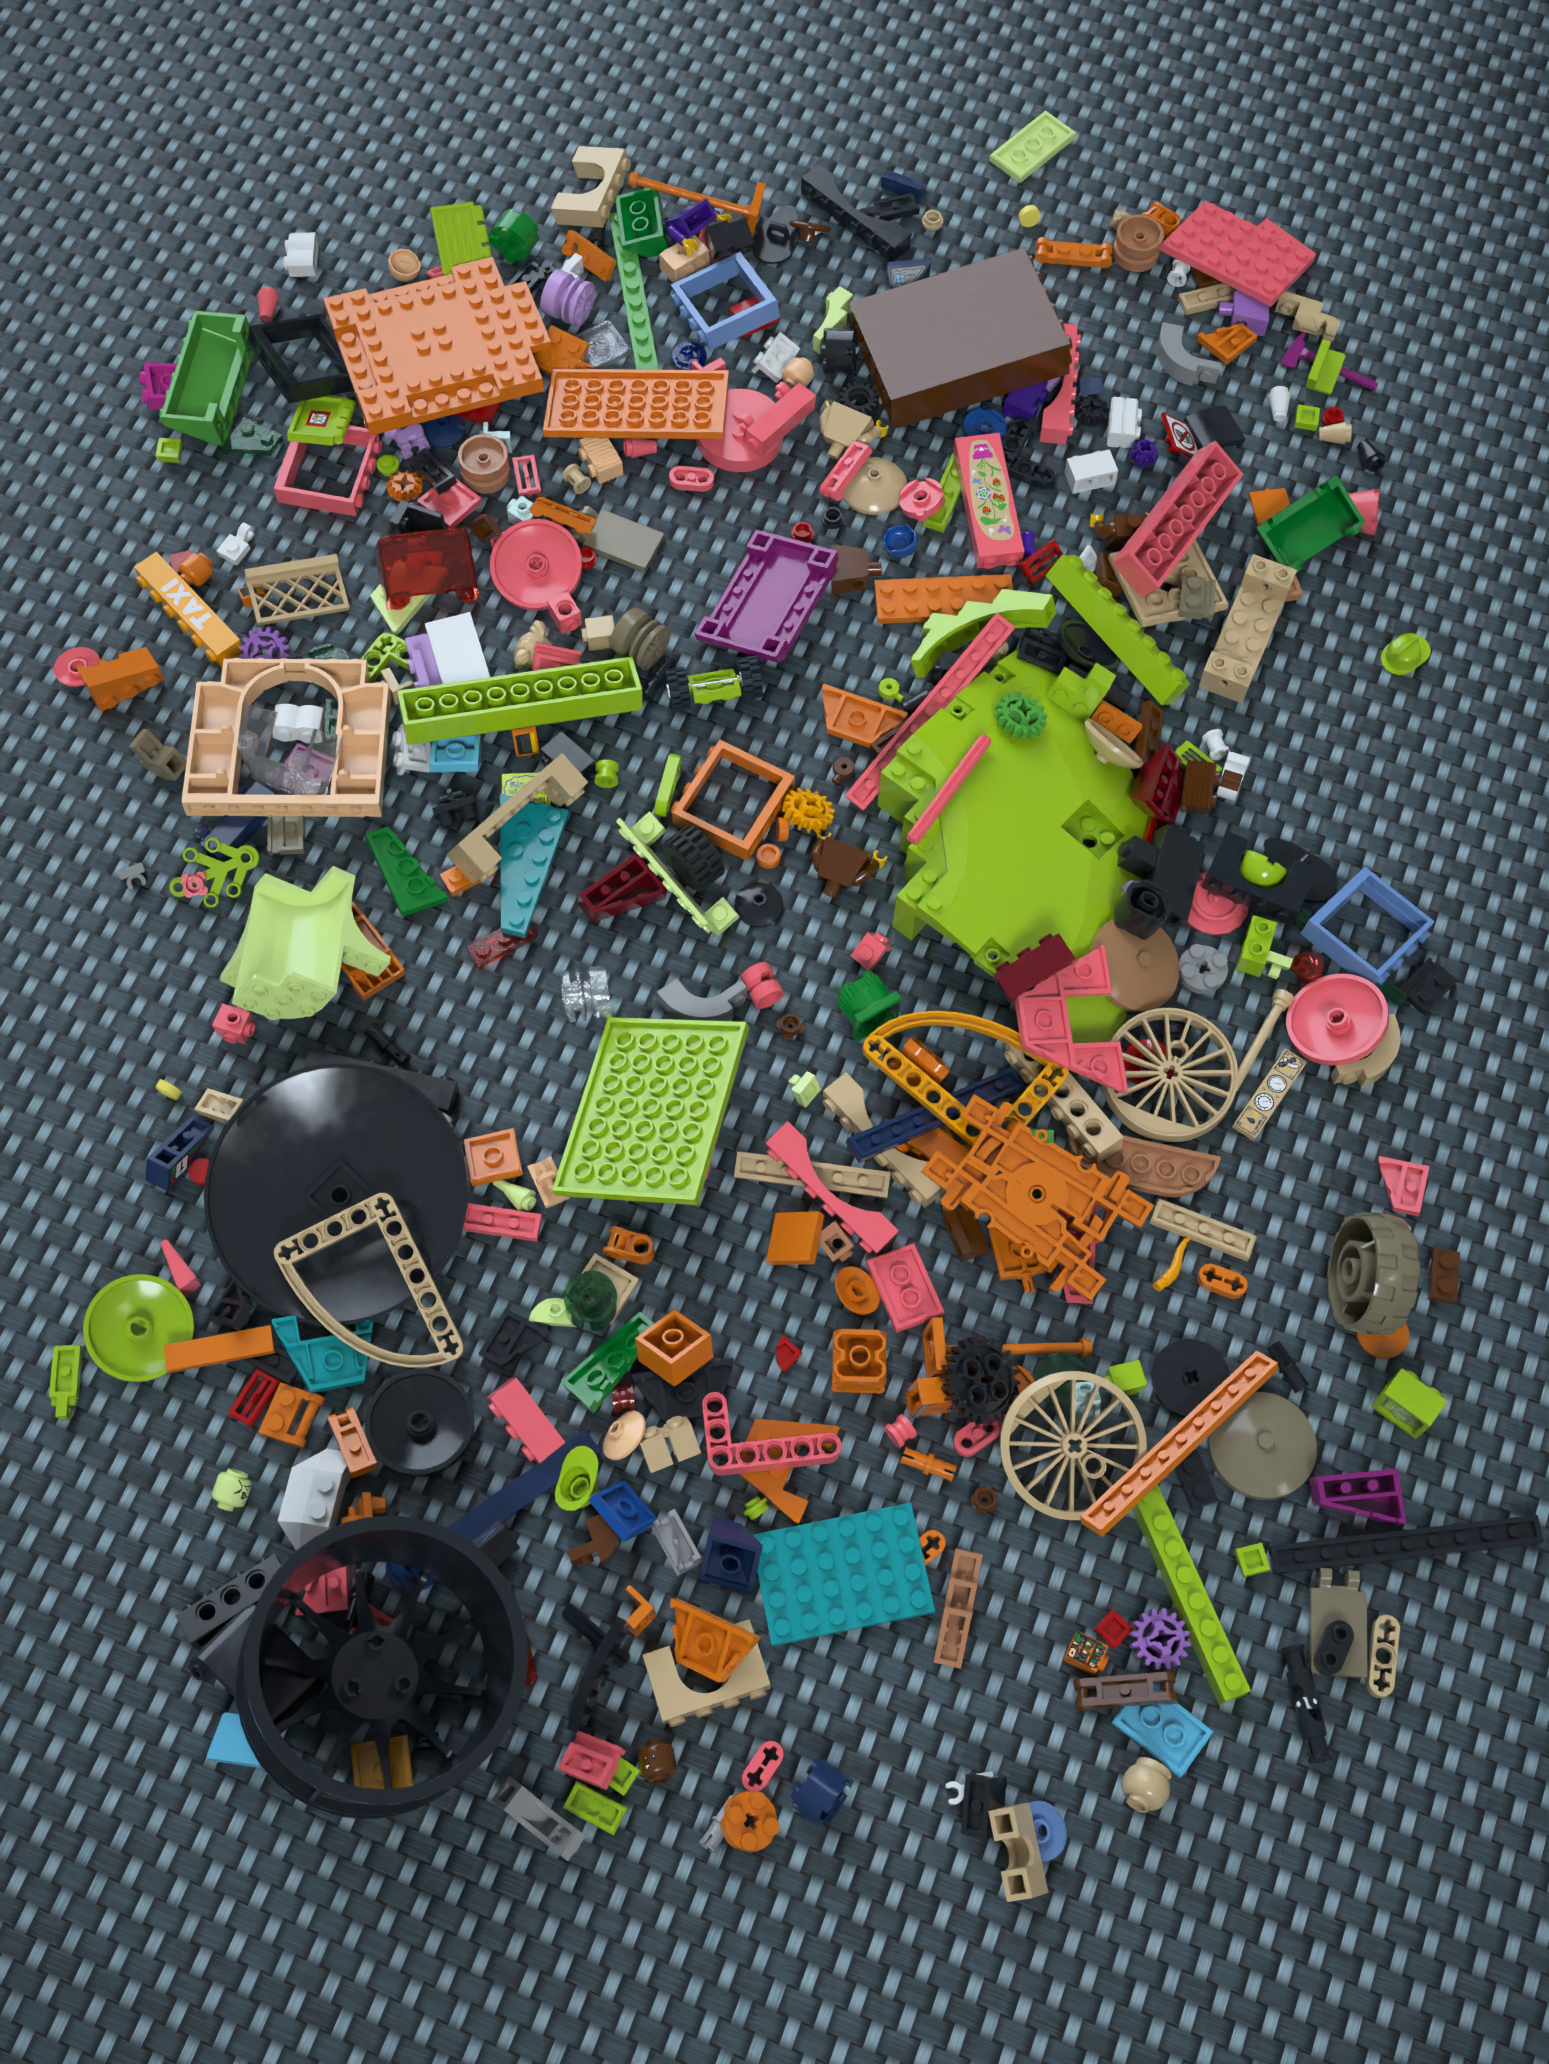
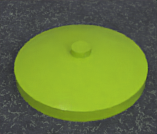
M145 1274L121 1277L103 1287L91 1301L83 1323L85 1345L95 1364L108 1375L128 1382H146L167 1374L164 1345L192 1340L194 1332L192 1311L184 1295L168 1281Z

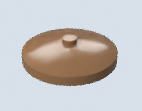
M1114 919L1102 925L1092 940L1090 952L1101 945L1105 947L1112 993L1104 997L1116 1007L1132 1013H1143L1165 1004L1176 990L1179 980L1178 955L1167 933L1160 927L1154 935L1150 936L1147 940H1142L1126 930L1118 928L1114 923Z

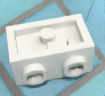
M781 332L775 338L770 336L763 347L766 350L764 353L761 351L753 360L755 366L751 370L755 374L760 369L776 383L781 379L783 369L791 359L795 358L801 349Z
M401 724L392 736V745L395 746L393 764L397 768V775H403L406 769L429 773L430 742L407 745L403 724Z

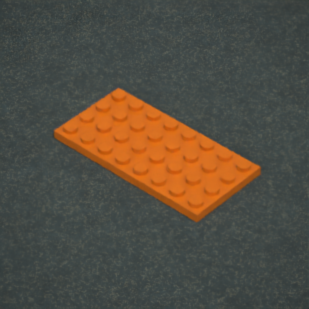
M552 369L543 426L544 437L723 439L729 370Z

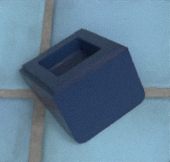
M1101 376L1077 378L1076 383L1081 395L1102 393Z

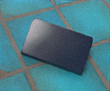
M890 170L881 177L882 188L901 195L913 193L917 201L921 199L928 184Z

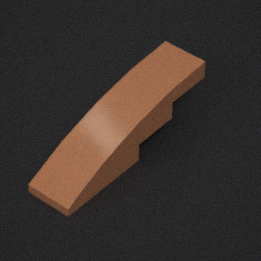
M955 1548L934 1663L961 1669L983 1557L981 1553Z

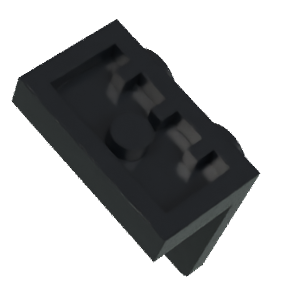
M400 501L389 521L395 549L404 551L407 544L412 542L414 534L446 545L448 538L442 514L436 510L420 507L412 502Z

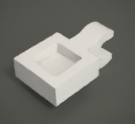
M242 523L236 537L229 534L217 549L218 555L238 565L250 550L248 542L254 536V533L250 531L252 527Z

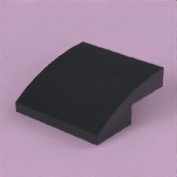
M1227 406L1198 411L1186 416L1184 419L1200 449L1215 440L1222 449L1225 446L1242 445L1246 440Z
M1026 627L1019 645L1017 658L1059 675L1067 655L1060 646L1058 634L1044 628Z

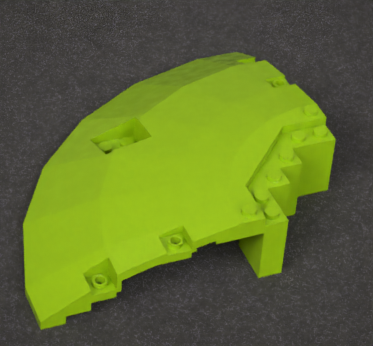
M1018 649L997 662V666L989 674L983 671L961 690L945 709L941 708L897 750L896 757L881 772L877 803L878 807L903 824L900 850L907 854L904 880L908 883L896 896L892 927L912 941L922 928L929 924L954 944L957 943L971 955L970 957L974 960V963L992 977L997 973L996 967L1006 961L1011 964L1018 960V953L1028 947L1031 950L1035 949L1040 945L1038 941L1050 933L1052 936L1058 933L1061 935L1076 958L1074 962L1090 953L1091 943L1096 932L1106 922L1115 918L1114 905L1123 893L1121 888L1131 880L1135 882L1141 880L1140 877L1117 866V851L1122 842H1126L1134 835L1141 839L1143 838L1149 818L1139 807L1134 805L1130 798L1136 781L1130 768H1121L1109 761L1107 764H1104L1095 757L1097 751L1090 744L1085 731V722L1046 698L1058 674L1018 659ZM1010 692L1016 696L1018 692H1021L1022 697H1026L1029 694L1030 700H1039L1037 705L1044 706L1043 713H1047L1045 719L1047 723L1039 736L1034 735L1031 740L1027 736H1025L1024 740H1021L1019 735L1012 738L1011 732H1003L1004 726H997L999 719L994 718L995 708L1002 696L1007 697ZM958 709L961 713H955L954 710ZM982 734L990 737V746L919 844L914 845L907 840L908 833L978 737ZM1091 839L1096 843V846L1092 848L1086 847L1083 841ZM993 954L997 958L992 960L988 957V955ZM1104 996L1066 997L1073 1044L1109 1042L1113 1035L1122 1027L1128 1014L1127 1011L1116 1007Z

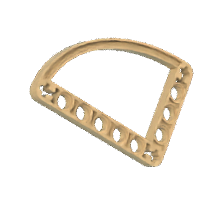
M378 1193L281 1241L274 1248V1257L281 1271L307 1309L325 1328L358 1352L375 1360L409 1368H428L443 1365L463 1355L465 1349L464 1342L396 1201L389 1194ZM381 1198L385 1201H390V1204L387 1205L389 1213L392 1215L396 1212L397 1214L396 1216L388 1217L384 1222H382L381 1218L386 1217L385 1212L382 1209L377 1210ZM359 1209L364 1210L367 1216L365 1222L359 1225L355 1224L352 1220L353 1213ZM335 1221L340 1222L342 1225L341 1234L335 1237L331 1236L328 1232L329 1225ZM393 1221L400 1222L402 1226V1231L397 1236H391L387 1231L388 1225ZM378 1222L439 1352L428 1355H404L381 1349L363 1340L348 1330L323 1307L298 1273L294 1263ZM313 1233L318 1237V1244L310 1249L304 1245V1238L308 1234ZM298 1240V1244L304 1253L300 1254L299 1250H295L290 1254L291 1258L289 1260L286 1257H281L280 1254L284 1252L283 1247L286 1246L292 1249L297 1246L294 1241ZM403 1245H410L413 1248V1255L408 1260H403L399 1256V1249ZM417 1268L422 1269L425 1274L424 1280L419 1284H414L410 1279L411 1272ZM428 1292H432L436 1296V1303L430 1308L423 1306L421 1301L423 1295ZM439 1316L445 1317L448 1321L447 1328L441 1332L436 1331L433 1327V1321ZM451 1330L454 1335L449 1336L451 1342L459 1344L455 1355L451 1352L446 1353L445 1349L448 1347L446 1339H442L440 1342L438 1338L439 1336L447 1335Z

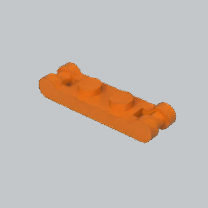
M1040 237L1036 240L1037 251L1035 252V260L1040 263L1108 268L1112 265L1111 254L1113 246L1108 242L1096 245L1049 241L1045 237Z

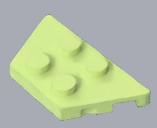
M397 563L370 595L376 609L380 611L381 617L388 624L393 635L397 636L447 577L448 570L446 568L423 566L421 572L405 570L406 564Z

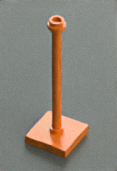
M637 171L630 173L628 185H631L632 188H636V185L695 202L707 198L712 207L744 215V218L748 219L747 223L752 238L766 186L765 183L758 182L751 206L747 205L745 207L640 177Z
M943 1317L932 1318L922 1333L926 1378L944 1375L946 1371L941 1368V1365L947 1364L945 1355L953 1354L951 1347L958 1346L945 1343ZM1080 1338L1079 1342L1003 1344L1002 1351L1010 1350V1355L1079 1353L1081 1358H1086L1087 1355H1092V1341Z

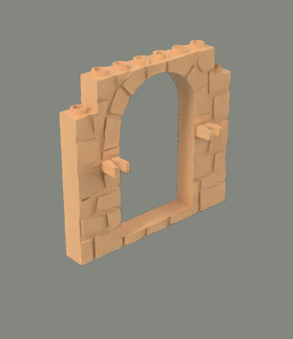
M310 658L224 659L221 682L207 681L197 682L182 795V805L186 816L382 817L391 707L389 684L381 682L369 683L367 660ZM288 681L313 682L331 692L338 701V717L330 795H238L242 753H244L245 724L252 702L264 690Z

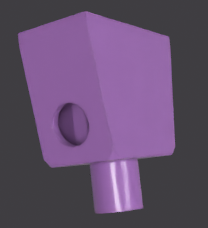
M1236 290L1231 303H1219L1218 315L1230 316V327L1243 323L1256 335L1265 336L1269 323V306Z

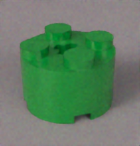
M508 209L502 214L491 230L489 244L495 247L507 262L513 264L515 261H523L528 257L539 241L540 235L538 236L537 233L539 231L537 224L530 216L524 212L520 214L515 213V209Z

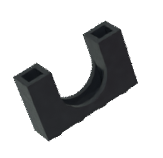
M1226 831L1201 888L1211 894L1220 895L1231 900L1233 903L1244 905L1257 913L1266 914L1277 919L1279 922L1293 926L1318 868L1295 859L1286 880L1281 885L1269 889L1256 887L1250 884L1240 871V860L1249 840Z

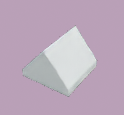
M1087 545L1079 558L1083 561V566L1093 573L1097 565V555L1091 545Z

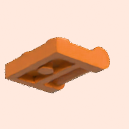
M280 1382L258 1432L260 1435L304 1449L307 1442L305 1437L319 1406L323 1405L325 1398L316 1393H310ZM303 1401L308 1402L309 1404L295 1435H290L289 1433Z

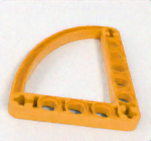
M924 1011L900 1016L874 1030L862 1045V1052L868 1060L971 1146H973L978 1136L972 1137L967 1134L966 1126L969 1123L960 1117L957 1120H951L946 1115V1109L954 1107L961 1116L966 1107L885 1040L886 1038L905 1029L919 1026H953L998 1039L1038 1061L1045 1068L1013 1104L1002 1124L1011 1121L1015 1123L1020 1122L1026 1126L1061 1086L1069 1073L1068 1069L1022 1049L1018 1032L996 1022L958 1012ZM878 1043V1050L882 1054H884L885 1050L889 1052L885 1055L883 1061L879 1060L882 1054L877 1050L869 1051L870 1044ZM889 1058H896L900 1061L901 1067L898 1070H891L887 1066V1060ZM1059 1068L1061 1070L1060 1076H1056L1050 1083L1047 1079L1052 1074V1069ZM910 1074L917 1075L920 1078V1085L916 1087L910 1086L906 1080L907 1076ZM1036 1085H1042L1046 1088L1047 1095L1045 1097L1035 1095L1034 1087ZM936 1091L940 1096V1101L938 1103L929 1102L926 1098V1093ZM1022 1103L1028 1104L1031 1107V1114L1028 1116L1021 1115L1018 1112V1105ZM984 1142V1143L977 1149V1151H978L986 1142ZM993 1150V1151L988 1155L987 1159H988L996 1150Z

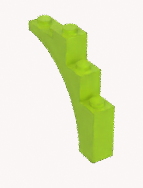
M1001 589L992 604L967 601L962 610L959 611L958 616L932 613L923 626L925 638L911 658V665L914 668L916 677L925 678L935 666L936 659H941L942 651L952 652L958 647L974 640L996 613H999L1014 625L1015 628H1047L1056 614L1053 595Z

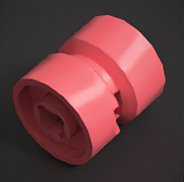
M760 962L749 967L741 974L740 978L747 986V991H750V997L757 1009L770 1007L783 998L785 993L778 980H775V974L769 963Z

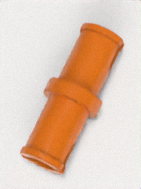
M905 1447L903 1454L913 1457V1459L902 1456L900 1464L922 1470V1474L925 1475L930 1473L947 1479L950 1482L952 1481L954 1474L948 1473L944 1469L955 1472L957 1465L934 1458V1454L929 1453L926 1455Z

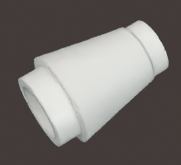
M1285 386L1272 388L1268 395L1273 420L1277 422L1287 419L1291 394Z

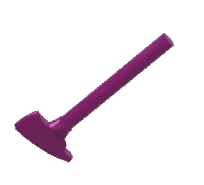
M1304 332L1292 343L1284 355L1281 365L1296 368L1298 359L1314 363L1316 354L1311 353V351L1305 348V342L1303 341L1305 337ZM1341 367L1340 376L1372 391L1377 389L1379 383Z

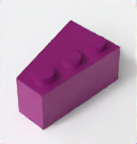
M1398 1469L1309 1478L1313 1506L1393 1525L1406 1524Z

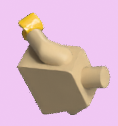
M827 400L826 408L819 416L821 433L825 441L831 444L827 455L835 460H839L843 450L846 451L853 441L868 445L878 437H885L889 428L888 425L880 427L881 420H877L874 426L872 417L833 401L831 406L830 401Z

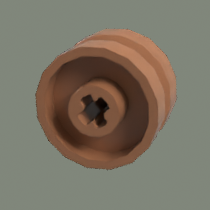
M1132 215L1123 219L1117 228L1116 240L1113 246V258L1116 263L1123 269L1131 272H1143L1154 267L1159 259L1160 248L1164 239V230L1161 224L1154 218L1146 215Z
M480 434L468 438L461 444L458 451L462 481L465 486L476 493L490 494L501 490L508 483L510 467L507 448L502 440L492 435Z

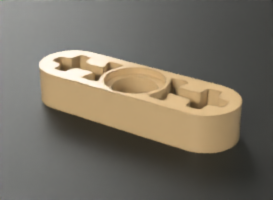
M1391 1615L1380 1616L1373 1622L1371 1628L1366 1688L1369 1694L1375 1698L1388 1696L1394 1690L1400 1625ZM1387 1622L1389 1628H1392V1632L1386 1635V1642H1391V1645L1385 1642L1377 1643V1640L1381 1641L1384 1639V1630L1379 1629V1626ZM1382 1648L1388 1651L1390 1654L1388 1664L1378 1662L1376 1659V1651ZM1374 1667L1378 1670H1389V1673L1385 1672L1382 1674V1683L1386 1684L1387 1687L1383 1688L1381 1692L1378 1691V1686L1374 1685L1373 1682L1380 1677V1671H1374Z

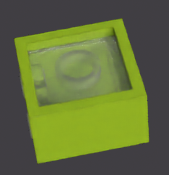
M1401 1368L1386 1384L1371 1407L1417 1439L1432 1425L1448 1401L1442 1398V1394L1437 1389L1427 1387L1420 1382L1416 1374Z

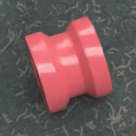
M903 1414L897 1416L893 1424L888 1423L884 1426L887 1436L899 1449L904 1446L906 1440L917 1436L913 1425Z

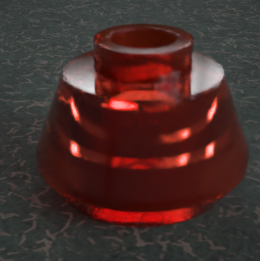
M1315 951L1298 953L1293 958L1291 964L1293 974L1304 984L1316 981L1324 969L1323 958Z

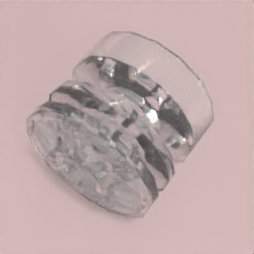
M605 965L588 968V979L586 980L582 979L579 969H576V981L570 982L569 971H562L561 992L563 1006L570 1023H576L575 1011H581L582 1022L586 1021L588 1009L593 1010L596 1020L612 1017Z

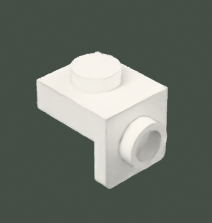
M575 253L570 259L565 261L560 270L572 274L575 279L580 278V275L584 272L582 256Z

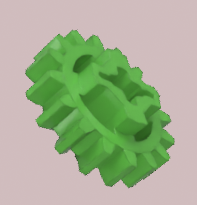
M1010 692L1007 697L1002 696L1000 702L998 701L994 718L999 719L997 726L1005 727L1004 733L1011 732L1012 738L1019 735L1021 740H1024L1025 736L1031 740L1034 735L1039 736L1047 723L1045 720L1047 713H1043L1044 706L1037 705L1038 699L1032 701L1029 694L1026 697H1022L1021 692H1018L1016 696Z

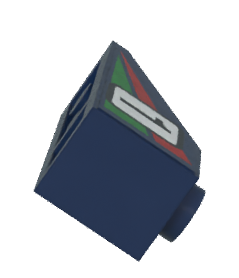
M192 1115L147 1158L145 1180L168 1191L184 1175L214 1130V1126Z

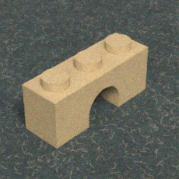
M1030 1803L1005 1806L988 1811L994 1841L1002 1840L1009 1853L1008 1868L1001 1871L1007 1902L1030 1899L1049 1893Z

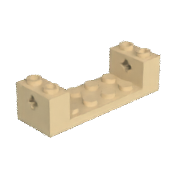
M1255 554L1252 555L1233 606L1203 671L1199 688L1243 703L1297 572L1296 569Z
M561 753L458 843L447 856L472 884L478 879L484 882L499 868L496 864L502 859L486 841L487 838L541 791L557 808H560L563 804L568 807L585 792L582 787L588 781L568 758Z

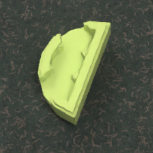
M560 1298L542 1301L532 1310L529 1321L537 1325L581 1327V1317L576 1307L569 1301Z

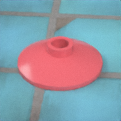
M86 647L69 649L56 660L54 674L63 685L70 687L83 686L85 684L76 666L84 665L86 668L97 665V660H100V657L94 650Z

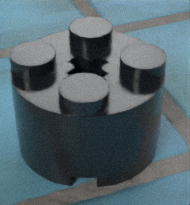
M824 328V342H826V345L821 346V358H826L823 363V373L854 374L857 368L858 356L856 354V347H858L856 329Z
M1149 880L1132 882L1114 905V923L1118 928L1124 929L1142 940H1147L1157 932L1171 914L1172 902L1170 899L1169 901L1164 896L1165 890L1158 884Z

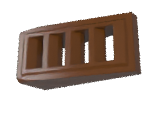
M488 514L477 516L468 525L482 543L499 536L503 532Z
M1100 551L1097 556L1096 565L1097 581L1102 587L1107 588L1112 593L1111 597L1115 600L1123 589L1108 560L1109 554Z

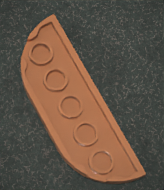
M1095 1131L1087 1132L1092 1136L1098 1135V1133ZM1068 1134L1070 1152L1075 1157L1083 1156L1080 1161V1166L1083 1169L1089 1170L1091 1165L1095 1163L1097 1170L1109 1178H1112L1116 1171H1121L1130 1178L1126 1186L1127 1189L1164 1197H1182L1200 1190L1212 1179L1221 1157L1123 1136L1122 1148L1097 1164L1094 1159L1088 1158L1084 1154L1082 1145L1077 1139H1072Z

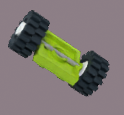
M757 656L737 658L738 675L735 674L734 669L687 677L684 667L665 670L666 688L672 712L691 709L690 692L694 702L700 704H709L714 700L720 699L732 700L735 697L741 696V694L743 700L762 698L763 687Z

